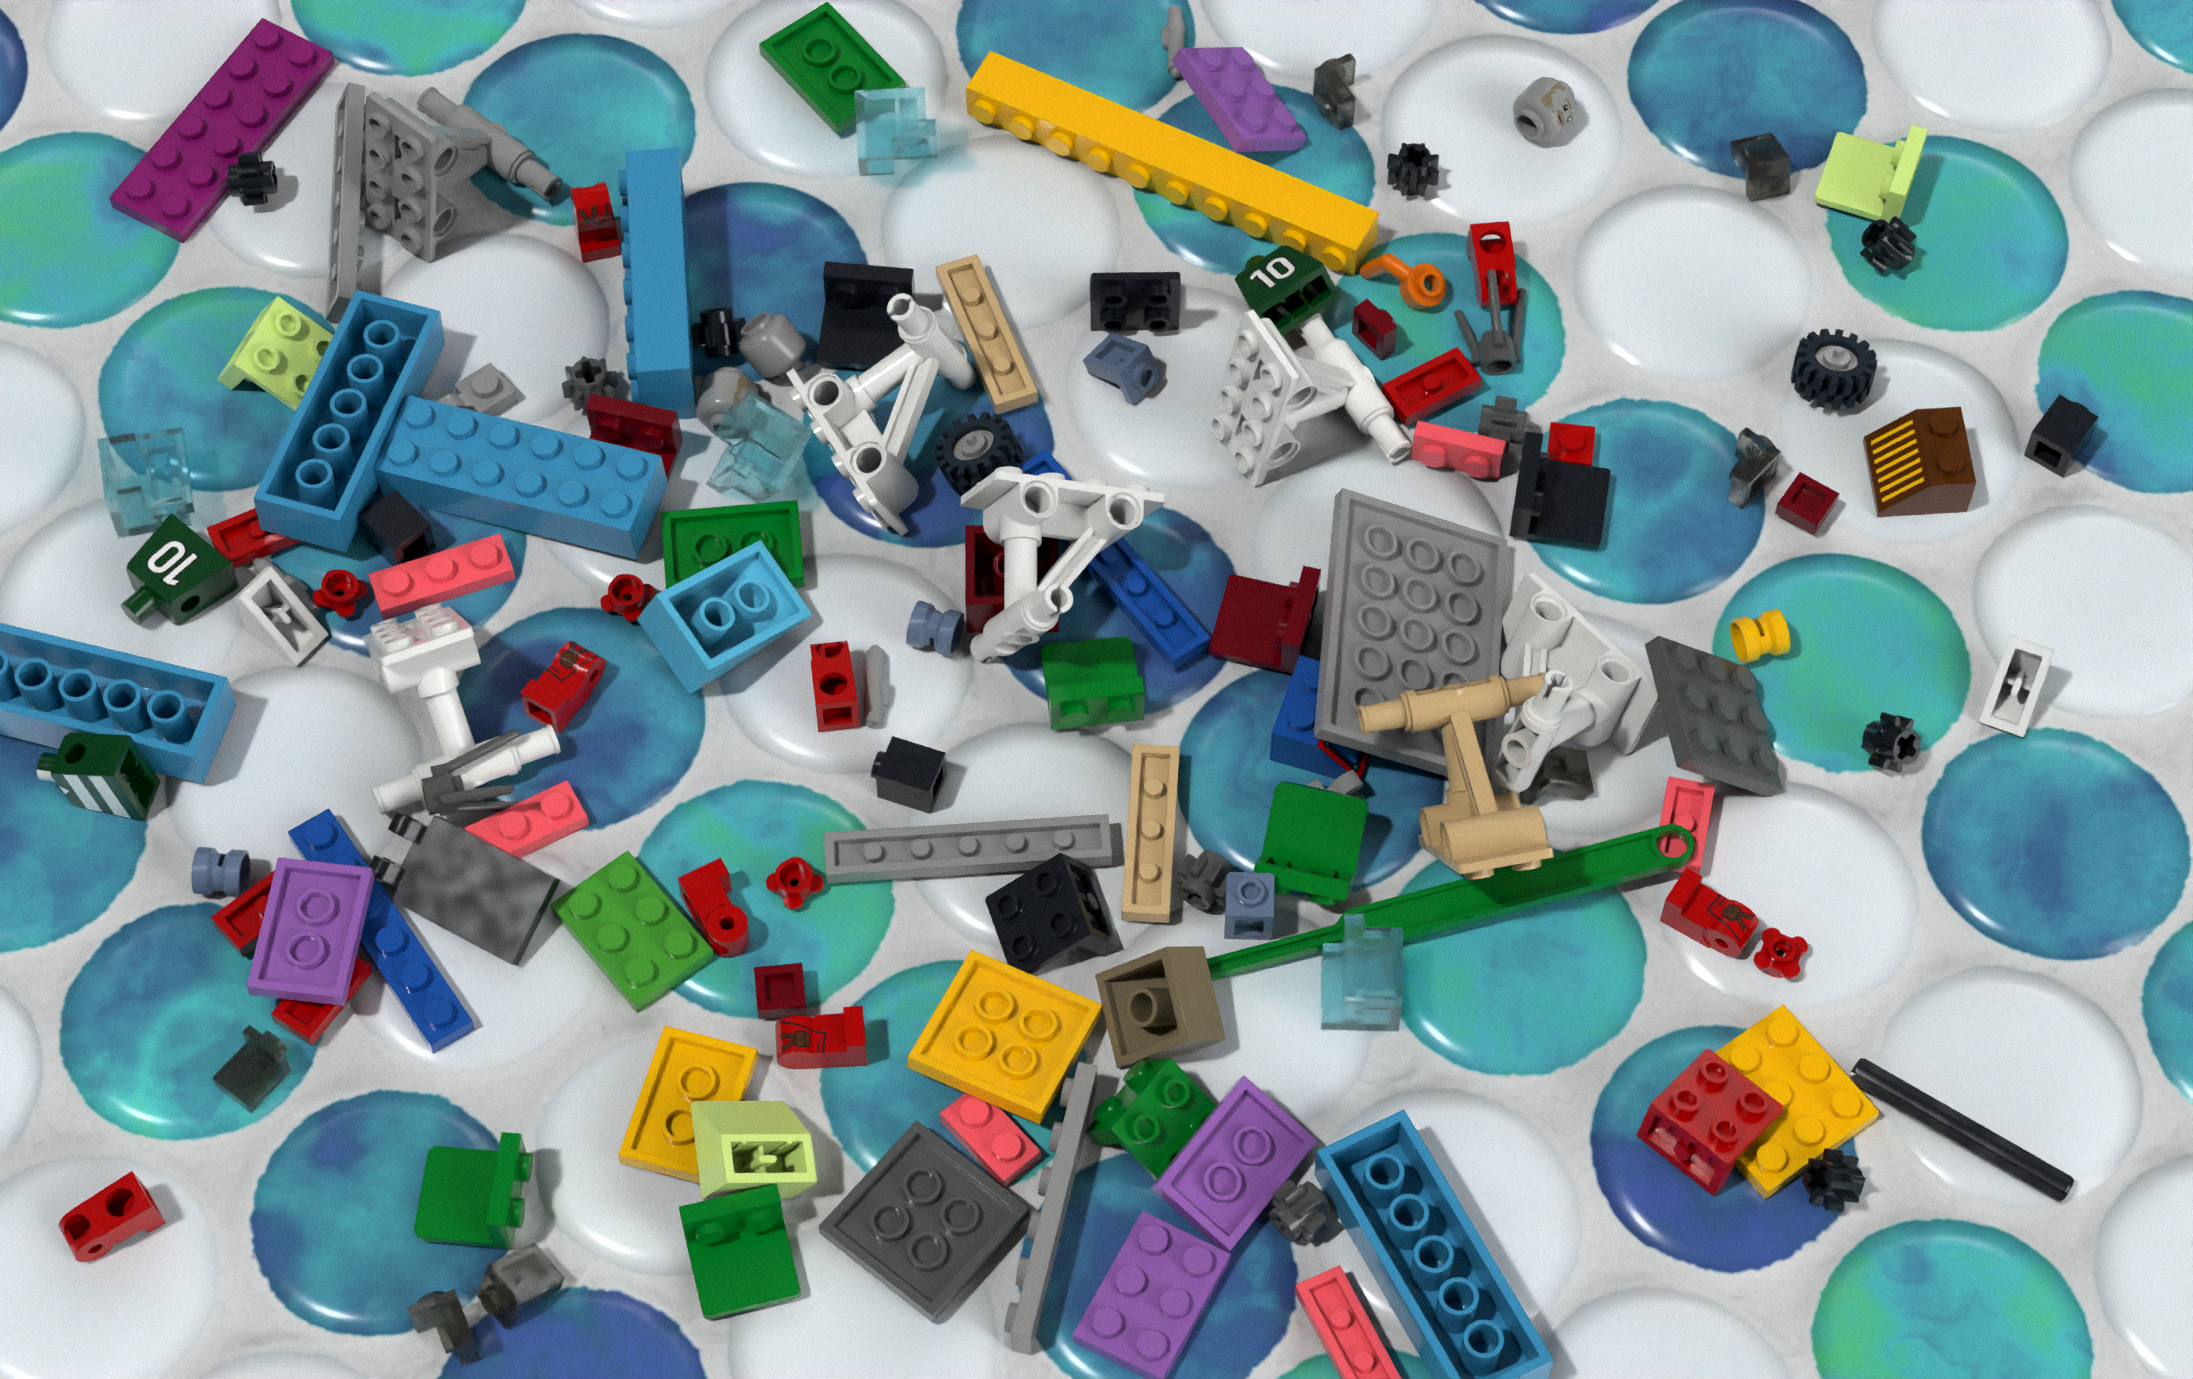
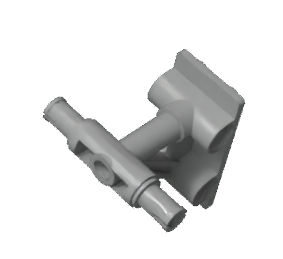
M434 87L427 88L420 95L417 101V105H419L417 109L442 126L427 124L393 98L384 99L375 92L366 96V217L375 228L384 230L399 241L404 249L410 253H415L426 262H430L435 258L436 242L452 230L458 219V208L447 200L449 192L487 165L510 183H523L546 202L553 200L562 188L563 184L561 182L563 179L536 162L534 152L509 135L501 124L488 120L469 105H456Z

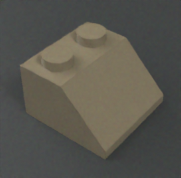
M1167 946L1095 974L1117 1068L1134 1066L1141 1060L1151 1061L1190 1054L1226 1040L1204 946Z

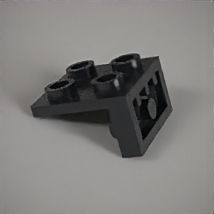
M825 261L823 273L825 306L817 351V363L822 366L870 369L905 343L899 335L898 324L891 319V315L887 312V305L895 295L901 293L909 294L913 298L912 300H916L914 269Z
M1092 273L1090 277L1091 331L1118 333L1130 330H1148L1158 333L1166 330H1179L1180 273Z
M1525 431L1509 536L1598 549L1601 543L1611 471L1607 468L1549 460L1550 453L1541 452L1543 434Z
M1061 852L988 895L985 899L1007 964L1029 974L1036 972L1078 946L1085 947L1102 956H1106L1119 948L1090 866Z

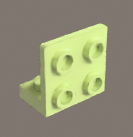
M1911 124L1906 141L1897 139L1895 148L1838 132L1818 184L1814 202L1872 220L1883 219L1889 223L1894 216L1900 219L1920 162L1928 129Z
M277 296L259 313L217 380L230 390L235 388L243 379L249 383L252 381L296 412L333 334Z

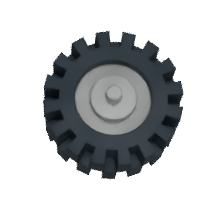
M1821 329L1819 336L1813 331L1808 333L1807 339L1804 337L1801 339L1791 371V383H1795L1794 389L1797 393L1804 392L1803 399L1808 402L1813 398L1818 399L1816 406L1824 408L1825 402L1831 403L1834 410H1840L1841 403H1844L1846 408L1849 409L1854 407L1855 401L1859 404L1865 401V397L1869 395L1877 360H1875L1876 353L1874 349L1868 350L1870 344L1867 341L1863 340L1857 343L1858 335L1851 333L1849 337L1842 336L1844 330L1836 329L1835 335H1830L1829 329Z
M981 412L979 419L976 418L974 413L967 415L968 422L964 424L958 419L953 423L956 429L951 431L946 428L942 433L945 440H938L936 443V448L938 449V451L934 452L936 463L948 484L957 494L961 492L964 495L999 467L1011 466L1019 468L1017 464L1023 463V456L1021 454L1023 450L1008 422L996 413L991 417L989 412Z

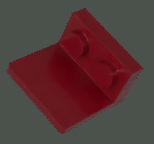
M591 393L585 407L591 430L589 439L660 455L667 481H669L683 443L678 413L672 410Z
M1303 565L1299 583L1291 581L1289 586L1235 574L1230 575L1209 645V654L1215 657L1293 674L1299 655L1303 656L1318 603L1321 569Z

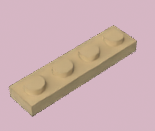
M975 254L936 266V278L994 412L1001 414L1038 402V391L978 255Z
M1133 744L1121 920L1169 923L1180 746Z

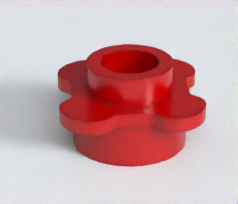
M340 569L330 570L322 579L321 589L313 592V603L318 607H328L336 611L339 617L347 618L355 613V604L358 599L366 596L367 585L364 581L357 580L349 571ZM344 592V595L337 596L335 593Z
M620 574L610 582L608 594L601 598V608L607 613L616 612L623 615L627 622H636L645 604L654 598L655 592L650 584H643L642 580L637 576ZM626 596L632 597L629 601H625L623 598Z
M792 857L782 862L777 867L775 873L767 877L766 886L770 892H776L784 899V906L786 908L797 910L803 906V900L809 895L819 893L823 889V879L820 875L813 874L811 867L804 859ZM797 880L799 882L797 886L790 885L791 881Z
M1776 928L1764 930L1761 936L1763 941L1761 951L1754 955L1753 961L1755 966L1775 978H1796L1800 973V966L1798 964L1800 957L1806 954L1808 950L1806 940L1800 936L1788 937L1781 934ZM1782 950L1785 952V956H1778L1776 952Z

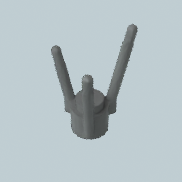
M1490 269L1487 272L1492 330L1485 332L1481 336L1482 340L1477 344L1462 310H1456L1454 315L1470 350L1472 366H1481L1483 373L1498 376L1510 373L1516 368V364L1521 362L1520 340L1526 290L1519 288L1517 291L1511 337H1509L1508 333L1502 330L1496 271Z
M513 729L447 763L431 766L432 777L421 779L423 796L429 816L440 814V817L455 813L499 812L519 803L520 801L466 802L511 794L514 792V787L512 785H503L464 791L461 776L451 777L450 773L518 738L520 731Z

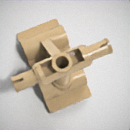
M1544 672L1504 680L1503 676L1496 674L1486 676L1484 680L1445 685L1417 692L1414 689L1406 690L1398 695L1397 700L1357 706L1358 723L1362 735L1402 727L1405 732L1409 731L1410 733L1441 728L1450 788L1445 790L1447 803L1420 808L1422 835L1418 836L1419 846L1458 874H1464L1465 879L1490 877L1494 875L1493 868L1512 865V870L1515 871L1535 869L1541 866L1542 859L1554 857L1553 847L1547 844L1544 821L1537 805L1521 807L1515 791L1493 794L1473 724L1475 721L1503 717L1506 713H1509L1510 708L1523 706L1527 699L1536 696L1546 674Z

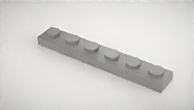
M348 82L336 105L326 320L340 323L355 291H362L363 289L362 283L357 282V272H359L364 257V247L358 245V238L362 234L366 218L365 210L360 209V200L363 199L366 191V175L361 174L362 165L366 160V139H363V130L366 129L365 86Z
M1108 814L824 833L827 883L1032 870L1060 852L1088 866L1112 865Z
M1078 1062L1074 1079L1065 1078L1060 1106L1067 1109L1063 1123L1055 1121L1049 1144V1151L1056 1152L1053 1166L1043 1167L1038 1195L1045 1196L1041 1212L1032 1211L1027 1231V1240L1034 1241L1030 1258L1021 1256L1018 1265L1015 1285L1022 1287L1019 1303H1009L1005 1318L1004 1332L1011 1333L1013 1352L1032 1355L1085 1139V1131L1087 1130L1097 1090L1096 1065Z

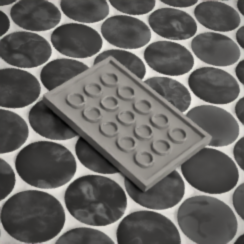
M1342 488L1335 495L1314 726L1315 738L1448 777L1441 728L1410 733L1409 731L1405 732L1402 727L1362 735L1358 723L1357 706L1397 700L1398 695L1406 690L1414 689L1417 692L1445 685L1484 680L1486 676L1497 674L1499 676L1507 539ZM1496 718L1473 722L1489 781L1492 780L1491 768L1493 765Z

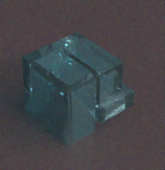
M925 87L855 90L857 155L860 176L893 175L894 160L937 158L935 119H926Z
M754 392L749 393L730 406L714 435L729 446L723 452L706 485L720 494L734 488L756 503H761L782 490L814 430Z
M182 427L136 435L137 440L134 433L97 439L104 498L118 538L155 532L171 513L187 526H191L190 513L195 512L186 440Z
M1345 913L1342 944L1323 943L1321 1030L1398 1032L1403 1003V928L1364 927V914Z

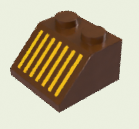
M1961 407L1916 409L1864 436L1863 445L1877 517L1967 512L1976 486V479Z

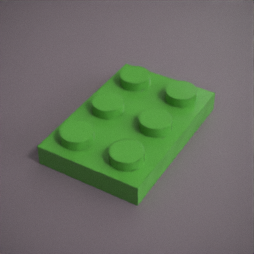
M628 850L550 904L555 917L636 1013L714 959L713 949Z

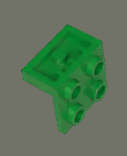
M777 1183L679 1207L701 1310L705 1319H713L796 1299L801 1296Z

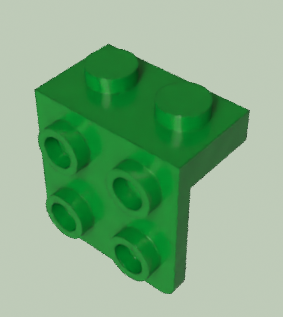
M1121 636L1049 644L1042 648L1041 661L1051 730L1144 720L1145 692L1142 676H1138L1133 642L1129 637Z
M1288 781L1280 782L1274 790L1262 854L1255 862L1253 873H1272L1275 877V894L1289 895L1291 890L1309 893V900L1320 904L1337 905L1338 900L1346 901L1353 888L1369 810L1368 802L1364 798Z
M1171 1058L1151 1061L1141 1060L1132 1066L1123 1078L1126 1084L1116 1096L1108 1097L1096 1108L1093 1113L1096 1119L1085 1131L1097 1145L1120 1143L1155 1181L1216 1107Z
M501 1132L498 1151L445 1146L432 1147L427 1154L414 1225L416 1237L421 1241L512 1249L516 1228H522L524 1221L525 1199L521 1198L523 1183L530 1181L533 1166L532 1152H526L522 1134Z

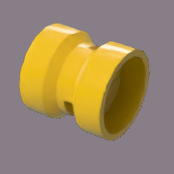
M1779 609L1764 611L1759 618L1755 619L1744 616L1731 620V641L1735 654L1742 664L1757 661L1763 654L1769 653L1772 656H1778L1789 652V630L1785 618Z

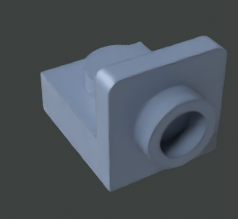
M1113 332L1083 359L1089 374L1118 384L1126 402L1136 405L1162 378L1148 345Z
M1229 872L1226 875L1224 939L1272 940L1275 879L1272 873Z

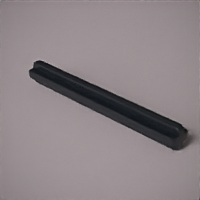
M1860 1058L1854 1065L1849 1078L1859 1089L2056 1202H2062L2067 1197L2074 1183L2072 1176L1871 1061Z

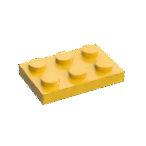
M664 1025L618 1154L619 1162L700 1184L690 1104L694 1101H744L759 1057L758 1050Z

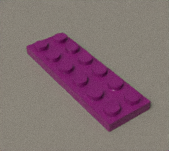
M262 18L109 197L112 208L184 243L229 190L228 165L238 164L237 156L241 155V153L260 152L335 63L332 52Z

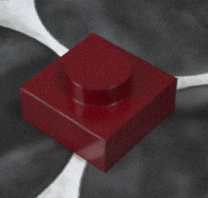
M1365 299L1354 307L1352 334L1382 361L1395 351L1397 326L1392 316L1386 310L1378 309L1371 301Z
M1799 472L1777 503L1775 514L1815 535L1837 504L1840 493Z
M802 962L754 967L759 1019L807 1014Z

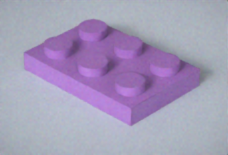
M1243 47L1179 48L1172 62L1236 153L1291 151L1301 148L1307 137L1296 123L1295 117L1286 109L1276 95L1273 86L1264 78L1254 64L1252 56Z
M278 857L246 986L249 995L341 1006L346 1005L375 879L373 868Z
M1244 1075L1234 1083L1150 1188L1212 1244L1229 1252L1273 1198L1272 1193L1285 1183L1317 1140Z
M1142 1211L1074 1331L1073 1342L1146 1379H1166L1231 1261V1254Z

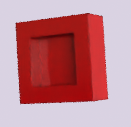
M1551 422L1547 452L1550 453L1549 460L1592 466L1595 427Z

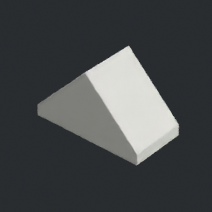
M271 566L264 568L235 597L246 631L294 666H297L329 635Z
M2010 634L1979 722L2024 737L2055 649Z

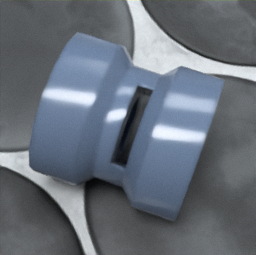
M919 600L909 620L906 644L917 648L933 645L937 653L952 657L957 650L962 635L965 619L964 613L952 609L941 613V611L935 609L933 604Z
M197 848L191 872L192 890L195 894L211 895L214 891H223L226 896L239 897L247 891L250 879V855L248 851L232 849L227 854L218 853L215 848Z

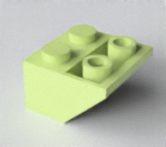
M694 1101L690 1104L702 1200L718 1198L776 1183L780 1199H792L817 1182L811 1133L784 1101Z

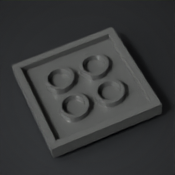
M1657 636L1646 643L1645 648L1676 766L1767 797L1781 790L1782 784L1778 774V760L1772 752L1766 730L1767 720L1759 705L1755 690L1756 680L1750 668L1661 636Z
M916 1120L819 1225V1232L886 1287L934 1323L1030 1216V1208Z

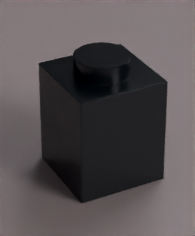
M2059 394L2033 429L2024 456L2063 478L2090 442L2099 416L2090 412L2084 405L2072 402Z
M394 490L385 498L372 502L366 511L360 515L366 540L392 566L424 557L436 548L430 523L397 490Z
M892 736L886 752L879 751L872 766L871 777L876 779L877 797L931 814L947 776L946 753Z

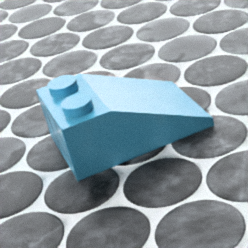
M759 540L656 594L637 620L688 694L722 677L809 619L813 614L763 542Z

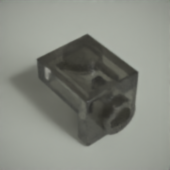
M1351 53L1337 59H1329L1315 68L1313 96L1315 97L1316 106L1324 118L1329 117L1338 131L1354 124L1356 98L1348 87L1354 84L1356 59Z
M1556 746L1548 751L1531 785L1526 790L1519 792L1521 803L1532 805L1544 794L1583 801L1594 793L1586 751L1563 746Z

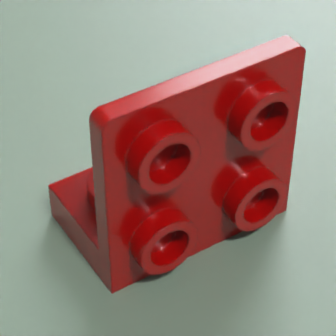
M1706 1049L1651 1102L1636 1136L1714 1197L1726 1184L1737 1159L1781 1115L1783 1105L1712 1050Z

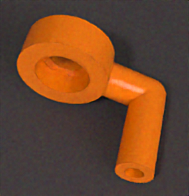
M1386 253L1363 263L1360 267L1361 276L1367 280L1387 272L1400 281L1399 290L1402 299L1408 306L1416 310H1425L1439 304L1446 293L1444 275L1436 266L1429 263H1421L1410 267L1395 255ZM1424 278L1429 283L1430 291L1424 286Z

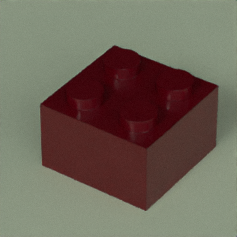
M965 525V607L967 633H983L984 626L988 620L1004 610V547L988 538L983 525ZM1042 537V543L1037 547V584L1058 560L1057 538ZM1059 617L1055 626L1047 632H1059Z

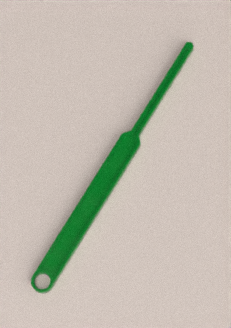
M1668 824L1554 854L1552 858L1542 859L1541 866L1535 869L1515 871L1512 870V866L1494 870V875L1482 879L1464 878L1347 909L1335 925L1207 958L1211 980L1226 978L1338 947L1360 954L1679 869L1691 860L1694 840L1691 833L1684 827ZM1665 836H1675L1685 842L1687 851L1679 857L1671 858L1660 853L1656 844Z

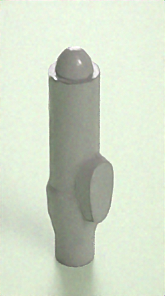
M1179 6L1168 8L1166 27L1162 28V44L1168 53V73L1174 78H1179L1181 73L1172 62V59L1179 48H1184L1185 36L1182 8Z
M258 557L254 559V572L259 574L264 568L271 566L314 617L319 614L320 607L313 603L306 592L308 588L301 580L290 573L285 575L267 558Z
M872 645L866 651L864 709L866 713V726L878 728L881 726L883 708L888 706L889 682L884 681V652L878 645Z

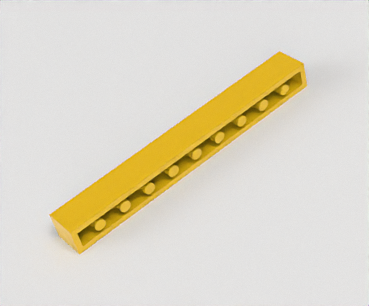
M990 51L966 86L967 114L973 116L979 122L993 124L1011 132L1019 139L1031 140L1049 148L1060 156H1069L1086 163L1098 172H1107L1124 179L1136 188H1145L1166 197L1174 204H1183L1198 210L1212 220L1224 221L1243 229L1253 237H1262L1281 246L1288 245L1321 261L1329 269L1340 270L1354 276L1377 238L1379 212L995 52Z

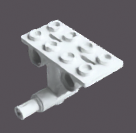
M905 293L895 295L887 305V312L891 315V319L898 324L899 335L905 343L860 376L854 374L843 382L835 374L821 373L807 382L794 368L786 373L794 385L788 391L801 411L803 413L807 412L813 420L810 423V427L824 446L828 445L835 454L831 457V460L846 480L850 478L856 487L852 492L857 501L867 513H872L883 529L891 526L901 536L909 530L899 516V513L915 501L919 487L917 480L903 466L935 376L947 378L952 383V386L958 390L970 388L977 378L976 370L967 361L965 348L957 340L949 336L940 325L937 316L929 308L918 306L912 300L913 298ZM901 385L886 429L882 435L876 425V419L872 411L878 407L877 402Z
M1253 309L1243 313L1210 417V426L1214 436L1218 440L1223 441L1233 456V461L1238 471L1245 474L1254 487L1263 484L1268 470L1285 464L1297 454L1300 449V443L1291 431L1296 428L1298 423L1344 407L1362 433L1372 435L1389 462H1397L1410 453L1412 444L1394 422V409L1376 385L1371 371L1361 364L1346 341L1334 337L1322 320L1319 312L1295 327L1296 331L1301 334L1313 351V360L1295 355L1269 318L1260 319Z
M1006 466L995 469L989 476L962 495L961 506L983 510V527L986 535L994 543L1004 547V610L988 620L984 626L983 633L978 634L972 639L970 650L973 657L979 662H983L986 658V663H989L998 655L1010 656L1027 644L1038 642L1042 634L1055 626L1059 615L1071 608L1073 595L1068 587L1093 557L1138 527L1145 517L1165 504V494L1150 492V488L1144 485H1128L1121 488L1108 486L1107 481L1102 479H1085L1079 482L1065 480V476L1060 473H1043L1036 476L1022 474V469ZM1042 537L1068 540L1070 543L1068 549L1037 584V547L1041 545Z
M1531 571L1524 575L1501 621V642L1506 646V649L1500 659L1499 669L1500 673L1507 680L1537 675L1541 672L1546 674L1536 696L1527 699L1523 706L1515 707L1514 724L1509 733L1503 738L1502 747L1491 768L1493 779L1491 788L1494 795L1515 791L1518 794L1526 790L1531 785L1547 752L1569 738L1578 744L1591 747L1609 740L1622 753L1628 754L1634 750L1660 702L1654 679L1535 572Z
M441 603L431 604L414 611L416 618L402 623H398L397 618L378 622L370 626L372 633L363 636L380 683L385 682L390 695L415 686L418 696L425 699L444 754L441 757L415 765V768L411 769L410 775L371 787L381 815L418 801L425 804L421 779L432 777L431 766L447 763L492 740L489 739L475 744L456 686L459 685L456 672L481 664L473 638L472 627L451 607L442 608ZM550 724L545 728L519 736L506 743V745L466 764L450 774L451 777L461 776L465 791L506 775L509 777L516 775L518 771L522 770L521 765L554 753H561L554 729Z

